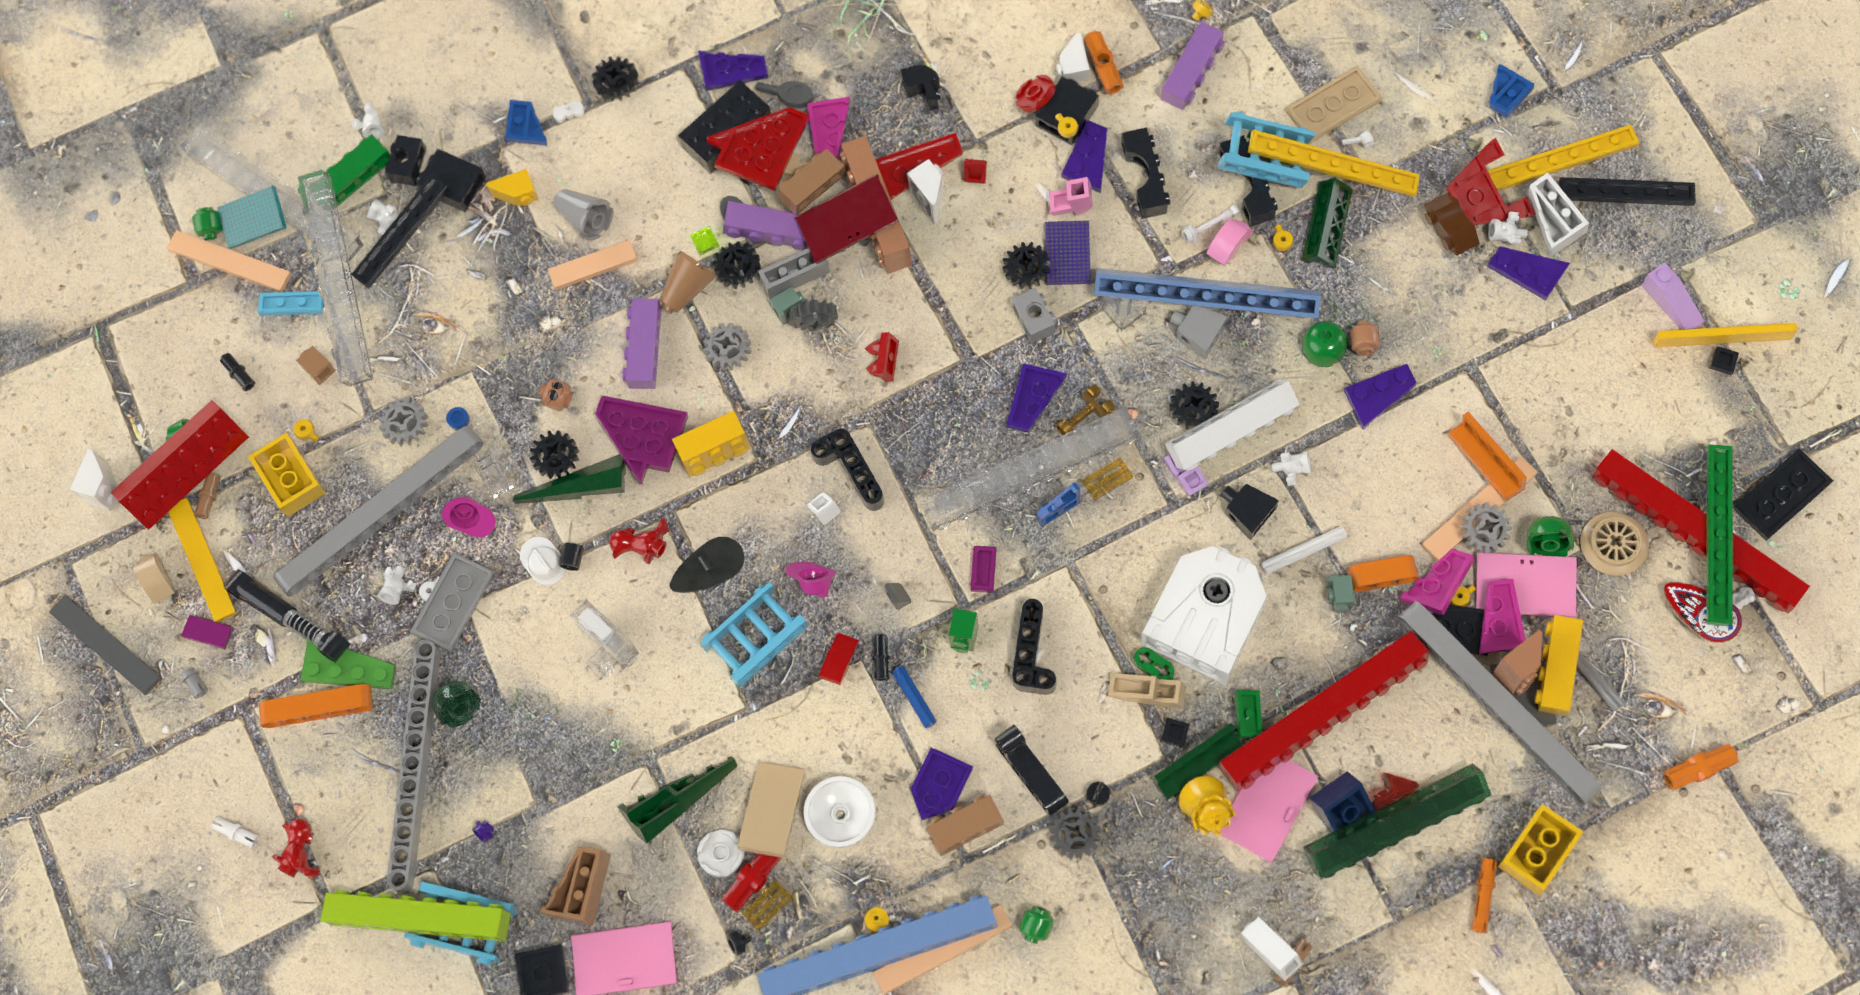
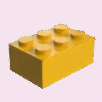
M734 410L672 439L689 477L693 475L699 476L705 473L706 469L713 466H721L728 459L734 456L740 457L747 450L751 449Z
M287 432L248 456L277 506L287 517L326 494L298 446Z
M1541 804L1498 868L1539 896L1549 885L1584 832Z

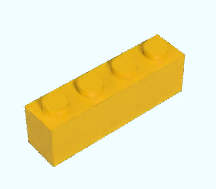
M1554 615L1551 622L1547 621L1545 635L1549 636L1548 644H1544L1542 650V658H1546L1545 666L1540 667L1538 680L1542 681L1541 690L1537 689L1535 703L1539 704V712L1566 717L1570 712L1583 620Z

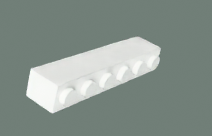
M1279 379L1167 442L1165 445L1176 468L1188 471L1197 467L1199 461L1215 457L1217 451L1222 448L1228 449L1237 444L1236 441L1238 439L1254 435L1256 433L1255 430L1261 426H1270L1275 422V418L1291 414L1294 411L1293 408L1300 404L1289 381Z

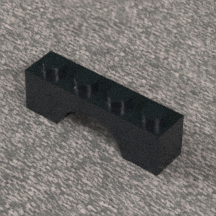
M1147 127L1122 132L1121 145L1126 162L1141 166L1148 176L1146 183L1136 193V201L1141 219L1167 214L1170 197L1169 193L1164 192L1163 189L1165 178L1163 173H1159L1158 170L1160 160L1158 154L1153 152L1155 147L1153 135H1149Z
M1242 135L1240 137L1238 154L1242 157L1250 158L1251 153H1248L1249 142ZM1231 139L1219 143L1218 154L1220 158L1225 153H1229ZM1243 175L1249 181L1252 189L1243 199L1242 210L1249 227L1275 219L1278 205L1275 198H1271L1269 194L1270 187L1268 181Z

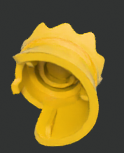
M1197 777L1188 782L1180 793V809L1192 819L1195 830H1200L1204 835L1213 832L1220 836L1223 827H1230L1231 817H1236L1232 803L1227 799L1224 784L1215 777Z

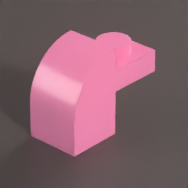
M1088 177L1066 181L1067 189L1049 192L1050 209L1053 216L1075 212L1076 215L1089 211L1093 206L1091 182Z
M1229 219L1213 239L1206 254L1225 265L1234 259L1240 245L1247 241L1254 231L1243 221Z

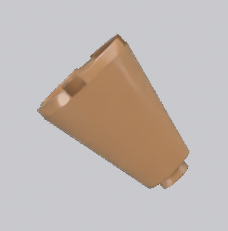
M680 251L677 254L659 301L662 302L660 307L670 314L673 311L678 313L711 283L716 275L708 268L702 266L697 260Z

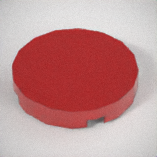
M1037 75V79H1029L1019 88L1015 97L1017 101L1015 102L1020 110L1030 113L1040 109L1050 101L1056 87L1049 76Z

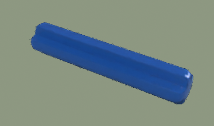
M903 665L895 668L892 674L925 728L932 727L936 724L937 720Z

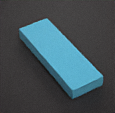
M324 291L259 293L258 314L260 316L324 314L326 293Z

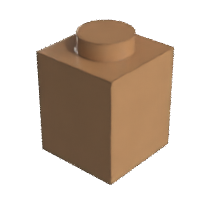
M314 346L303 351L296 360L318 385H321L336 371Z

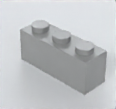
M809 248L759 270L758 273L769 298L772 299L791 286L795 289L830 273L827 260L816 264Z

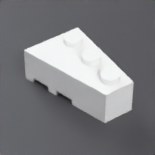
M1549 173L1529 185L1528 196L1536 213L1535 216L1550 257H1552L1587 233L1589 222Z

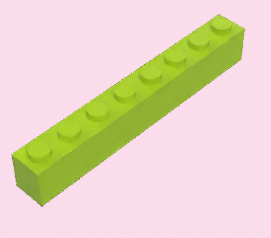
M336 890L335 893H326L320 918L321 922L330 926L506 942L511 913L504 910V906L499 904H489V907H481V904L477 902H467L466 905H459V902L455 900H445L444 903H437V900L432 898H423L422 901H415V898L410 896H401L400 899H393V896L388 894H379V897H371L372 894L366 892H357V895H350L348 891Z

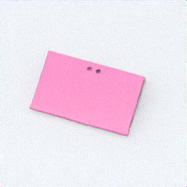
M1477 552L1476 608L1485 609L1487 586L1490 581L1513 579L1520 615L1577 617L1575 557L1483 554Z
M1290 760L1286 763H1279L1269 775L1260 776L1250 788L1246 790L1243 788L1238 792L1232 803L1236 817H1231L1230 827L1222 828L1221 836L1272 863L1313 788L1318 775Z
M672 921L571 935L576 995H601L677 984Z

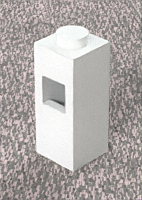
M1258 917L1255 921L1249 922L1241 932L1245 943L1284 981L1303 965L1299 955L1261 918Z

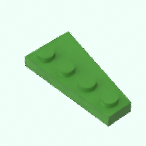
M307 641L300 679L302 682L341 686L368 684L371 685V688L393 689L396 672L394 665L348 649L334 663L317 650V646Z

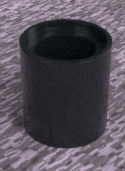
M564 543L559 566L566 570L578 571L584 547L575 543Z

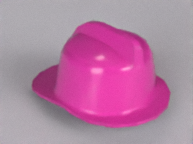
M460 496L449 501L442 510V518L447 526L470 536L485 537L491 534L495 528L496 520L491 510L478 504L469 496Z
M803 561L789 564L785 569L788 576L798 580L801 590L805 594L824 598L828 596L831 578L836 574L832 569Z

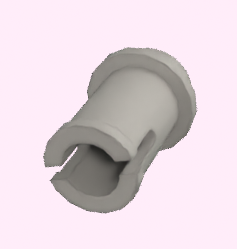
M191 668L182 673V682L187 684L194 698L198 699L199 695L203 697L207 694L208 689L199 678V672Z

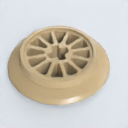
M1605 512L1598 514L1587 522L1581 533L1580 545L1585 559L1593 568L1604 574L1612 576L1630 574L1636 571L1647 558L1649 541L1645 530L1639 522L1624 513ZM1609 525H1613V532ZM1618 525L1623 527L1620 533L1618 532ZM1627 529L1630 533L1624 536L1623 532ZM1596 535H1599L1604 539L1596 538ZM1630 537H1633V538H1634V541L1626 540V539H1628V538H1630ZM1618 539L1620 541L1619 544L1615 546H1612L1610 544L1612 540ZM1597 544H1604V546L1598 548ZM1628 546H1634L1635 550L1631 549ZM1607 549V554L1603 555L1601 551ZM1611 552L1613 553V559L1608 558ZM1618 553L1623 560H1618Z

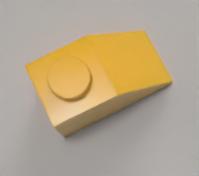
M527 168L486 183L491 196L517 207L527 206L539 200Z

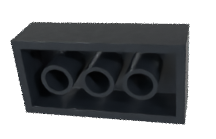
M740 80L678 135L681 147L711 174L716 170L715 162L722 149L707 144V137L771 114L770 106Z

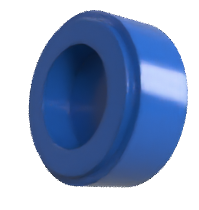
M455 407L447 413L446 421L453 430L458 431L462 427L469 425L470 416L465 409Z

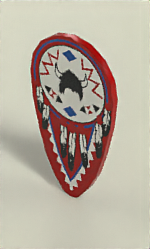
M1669 582L1665 585L1664 593L1672 609L1702 638L1710 642L1723 643L1732 640L1738 635L1742 627V616L1734 604L1733 625L1731 627L1706 625L1707 590L1680 582Z

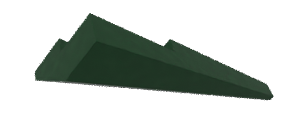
M620 454L569 475L562 476L560 479L557 478L516 494L513 497V502L520 504L582 499V496L625 493L626 463Z
M730 756L726 762L714 768L713 765L706 767L707 771L700 775L694 776L689 774L660 787L659 791L647 798L644 795L639 796L638 802L626 807L623 803L618 806V809L635 834L648 844L738 767L735 759Z

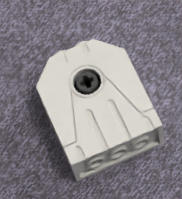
M1211 546L1181 556L1142 632L1141 646L1147 647L1226 686L1264 609L1267 595L1256 567L1247 558H1237L1223 547L1216 548Z

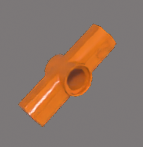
M1101 31L1089 32L1083 40L1094 64V71L1098 74L1106 94H1116L1124 88V84L1113 61V54L1109 51ZM1101 61H1106V62H1108V63H1106V64H1101V63H1099V62H1101Z
M1729 743L1707 753L1701 752L1685 760L1684 763L1664 771V780L1672 791L1695 781L1699 783L1717 774L1716 772L1739 762L1738 754Z

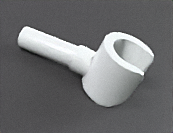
M1366 131L1360 134L1359 137L1342 140V145L1362 142L1364 148H1369L1374 145V139L1372 134Z

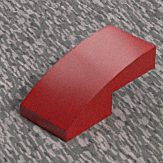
M837 633L825 658L819 678L841 685L849 669L850 661L859 646V640Z

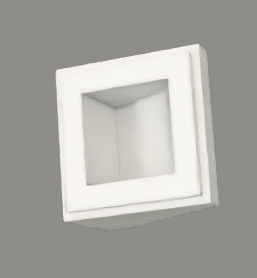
M824 491L806 505L823 525H826L841 512L835 501Z

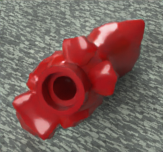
M661 518L658 526L652 531L643 532L636 536L633 535L635 529L627 528L615 531L609 539L614 559L629 551L643 555V561L646 564H650L654 557L660 558L667 546V543L663 541V536L669 532L666 518Z
M301 818L283 824L282 827L288 836V844L281 856H272L280 864L277 869L292 878L296 876L297 872H301L311 880L318 877L320 871L309 866L304 845L306 843L311 844L310 840L313 839L311 825L307 820Z

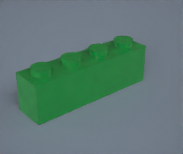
M371 134L369 137L361 140L359 145L351 152H347L339 162L330 166L321 177L312 181L306 190L311 198L327 214H330L386 166L387 161H390L391 155Z

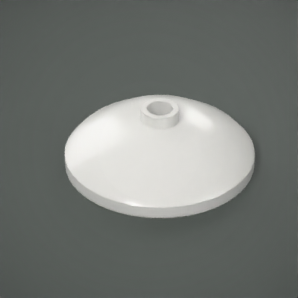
M844 776L831 777L818 783L809 793L804 806V819L809 832L820 843L835 848L848 847L861 841L871 830L875 819V804L868 789L859 781ZM839 812L845 813L843 819L837 818Z

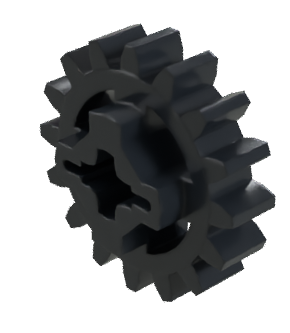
M610 56L608 62L601 60L602 66H595L597 72L592 73L594 79L592 83L597 94H602L603 99L610 96L611 101H614L615 97L622 101L623 95L629 98V91L635 92V85L639 84L637 78L639 74L634 63H629L628 58L621 61L620 56H617L616 60H613Z
M737 241L736 246H733L729 242V248L726 249L722 246V253L715 254L717 259L713 261L715 275L718 276L719 282L724 281L726 287L733 284L734 289H737L738 284H741L745 288V282L748 281L752 284L754 283L752 277L759 276L757 271L761 269L759 254H756L755 248L750 249L748 243L741 246L740 241ZM735 260L739 264V270L735 266Z
M1021 242L1020 248L1014 245L1013 252H1006L1009 258H1003L1005 266L1002 268L1003 272L1006 273L1007 281L1011 280L1012 286H1016L1019 283L1020 289H1023L1025 285L1032 289V284L1034 283L1040 286V279L1047 280L1045 273H1050L1049 265H1051V262L1047 258V251H1042L1041 245L1034 248L1033 242H1030L1029 246H1025V243ZM1026 260L1028 262V271L1025 269Z
M1192 381L1191 387H1188L1185 383L1182 384V391L1176 388V396H1171L1170 402L1172 404H1170L1169 409L1174 411L1172 419L1178 418L1177 425L1179 426L1184 423L1186 430L1190 426H1193V428L1218 414L1219 402L1215 401L1217 394H1210L1211 387L1204 389L1202 382L1199 386H1195L1194 381ZM1184 397V398H1185V402L1182 403L1181 406L1179 407V403H1180V401L1182 400V398ZM1209 406V411L1204 414V409Z
M557 430L555 435L548 431L547 437L541 434V441L534 440L533 442L536 448H530L531 454L534 455L530 457L531 462L534 463V469L536 471L539 470L541 476L547 473L549 479H552L554 474L560 479L563 472L569 475L568 469L576 468L573 461H579V457L576 455L579 449L575 446V440L570 439L568 433L562 436L560 430ZM566 447H568L569 450L568 457L565 455V452L567 451ZM541 453L544 454L543 462H541Z

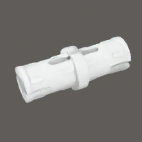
M220 816L216 817L214 821L222 826L214 823L211 826L213 831L226 835L230 841H238L250 849H254L257 844L249 839L257 842L260 840L258 834L243 829V825L239 823L233 824Z

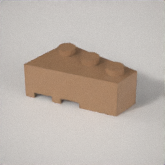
M579 846L563 872L565 873L558 886H555L552 890L551 898L546 906L542 907L540 913L552 919L593 926L611 856L599 849Z

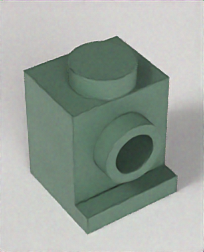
M792 286L770 299L771 307L783 325L787 324L786 319L790 317L789 312L792 311V308H798V304L806 303L800 291L796 293Z
M1351 575L1328 577L1326 588H1331L1328 589V601L1333 603V610L1338 613L1349 611L1355 602Z

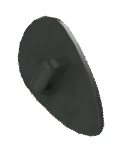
M717 537L709 540L679 566L671 579L670 589L678 593L696 592L733 578L741 571L744 565L745 555L742 547L736 540L729 537Z

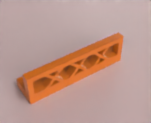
M1469 412L1463 414L1462 423L1449 431L1448 436L1507 502L1525 490L1527 476Z

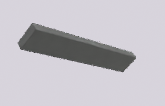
M65 595L49 611L52 616L144 695H147L162 679Z

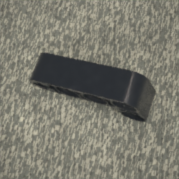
M837 429L813 442L811 453L816 464L825 466L839 459L865 507L871 511H877L883 507L884 497L882 490L847 430ZM840 439L847 440L844 445L836 444ZM819 450H827L825 455H817ZM855 457L858 459L853 464L847 463L849 458ZM861 476L868 477V480L863 483L857 481ZM869 490H871L873 496L877 498L876 500H873L869 497Z
M1029 599L1023 604L1012 672L1013 685L1021 692L1049 695L1057 687L1056 675L1050 669L1036 667L1043 622V606L1039 600ZM1032 609H1036V612L1034 613V622L1030 621V612ZM1027 630H1032L1036 633L1032 638H1026L1023 634ZM1024 652H1029L1032 654V658L1025 661L1020 658V655ZM1024 674L1029 677V680L1025 683H1020L1017 681V677ZM1050 678L1052 684L1043 686L1040 684V680Z
M1014 724L994 738L999 752L1049 816H1052L1069 803L1064 792L1027 746L1026 739Z

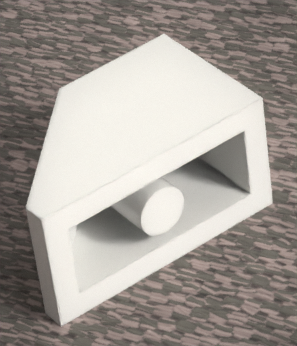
M1081 32L1074 35L1060 54V64L1056 65L1058 77L1063 76L1076 82L1089 80V66Z

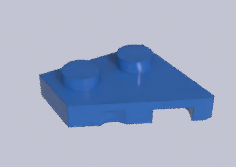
M1499 64L1489 108L1508 118L1534 89V83Z
M510 100L505 142L547 146V138L542 131L532 102Z
M1076 482L1072 483L1052 501L1038 509L1037 521L1042 527L1080 504V488Z

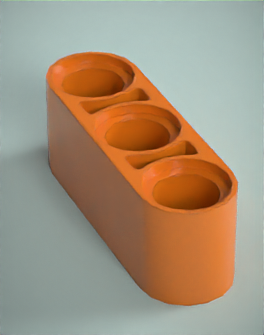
M1413 555L1359 563L1348 567L1354 592L1407 584L1419 579Z

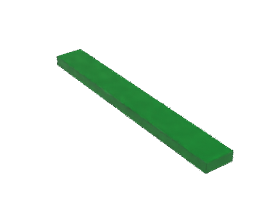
M1709 444L1707 446L1706 625L1731 627L1733 625V446Z

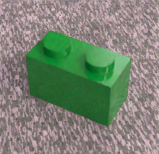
M954 608L949 631L950 646L954 648V651L959 653L974 652L979 627L977 612Z

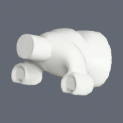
M366 102V106L364 105L366 115L363 121L360 122L359 119H354L352 127L354 130L362 129V134L365 138L372 134L376 139H379L384 134L381 118L378 116V111L373 108L372 103Z
M378 199L373 201L367 213L368 219L381 222L377 233L381 235L386 232L398 217L395 206L391 204L385 205Z
M1510 211L1506 222L1492 219L1488 227V239L1490 241L1500 240L1508 241L1511 244H1520V238H1526L1528 232L1527 229H1517L1515 221L1519 220V212Z
M1308 451L1293 455L1289 452L1280 454L1281 462L1272 463L1273 472L1283 471L1287 475V486L1296 485V474L1312 473Z
M397 566L395 570L387 567L384 572L385 582L377 595L384 603L398 604L401 592H413L417 585L412 580H409L407 583L404 582L402 576L405 568L402 566Z

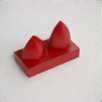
M881 332V338L873 341L865 348L868 353L878 356V359L869 364L866 370L871 375L880 377L885 382H894L899 340L890 332Z

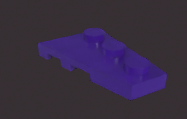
M698 50L706 91L734 86L740 80L743 83L769 78L764 55H725V52L712 54Z
M1087 120L1061 173V178L1069 181L1088 177L1091 182V189L1101 193L1107 127Z
M1500 246L1487 267L1546 301L1570 263Z
M1023 363L1007 421V428L1029 433L1066 379L1067 373Z
M1404 364L1348 386L1344 389V392L1364 430L1375 418L1382 415L1387 408L1412 390L1417 382L1408 364Z

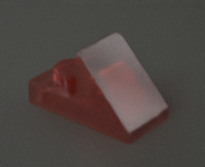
M1384 772L1381 778L1389 792L1384 789L1375 794L1372 801L1373 807L1377 813L1417 791L1419 784L1416 781Z

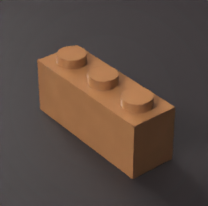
M825 149L822 153L815 154L811 162L806 166L799 167L793 177L789 180L785 179L779 185L778 199L797 216L844 176L845 166L829 150Z
M980 795L972 800L973 804L965 808L963 805L956 807L950 812L951 815L945 818L940 816L929 822L930 825L926 828L940 857L1004 825L1003 818L991 795L986 797Z

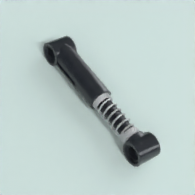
M237 569L223 586L235 598L243 600L280 626L289 627L295 633L303 636L304 639H308L309 642L318 647L317 650L334 663L338 661L350 646V643L336 632H327L322 628L318 629V625H313V622L304 619L303 615L299 616L295 607L255 582L240 569Z

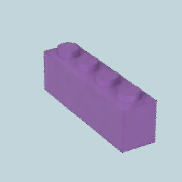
M1200 22L1161 89L1162 101L1182 110L1185 109L1187 104L1191 105L1196 95L1195 90L1197 86L1201 87L1206 77L1204 74L1207 69L1211 70L1215 63L1214 57L1216 53H1221L1225 45L1223 31Z
M728 201L723 234H727L732 238H749V240L754 242L766 241L776 246L788 245L798 250L809 248L794 213Z
M632 298V305L628 306L627 314L630 320V327H626V339L629 342L628 347L624 349L627 367L623 368L622 376L629 389H656L662 311L659 299Z

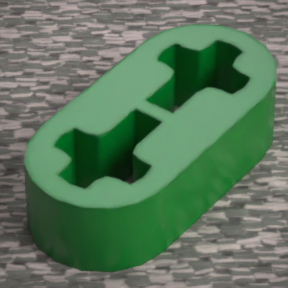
M1147 647L1136 651L1134 663L1138 669L1148 676H1156L1158 679H1173L1174 667L1169 661ZM1140 655H1149V661L1153 663V665L1146 661L1143 664L1140 663ZM1157 666L1162 670L1165 667L1168 668L1169 676H1159L1160 671L1155 667Z

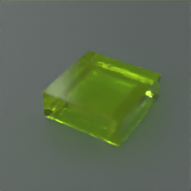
M710 226L690 235L700 256L719 247V243Z

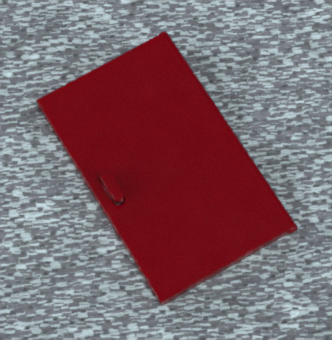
M878 174L795 217L816 264L899 221Z

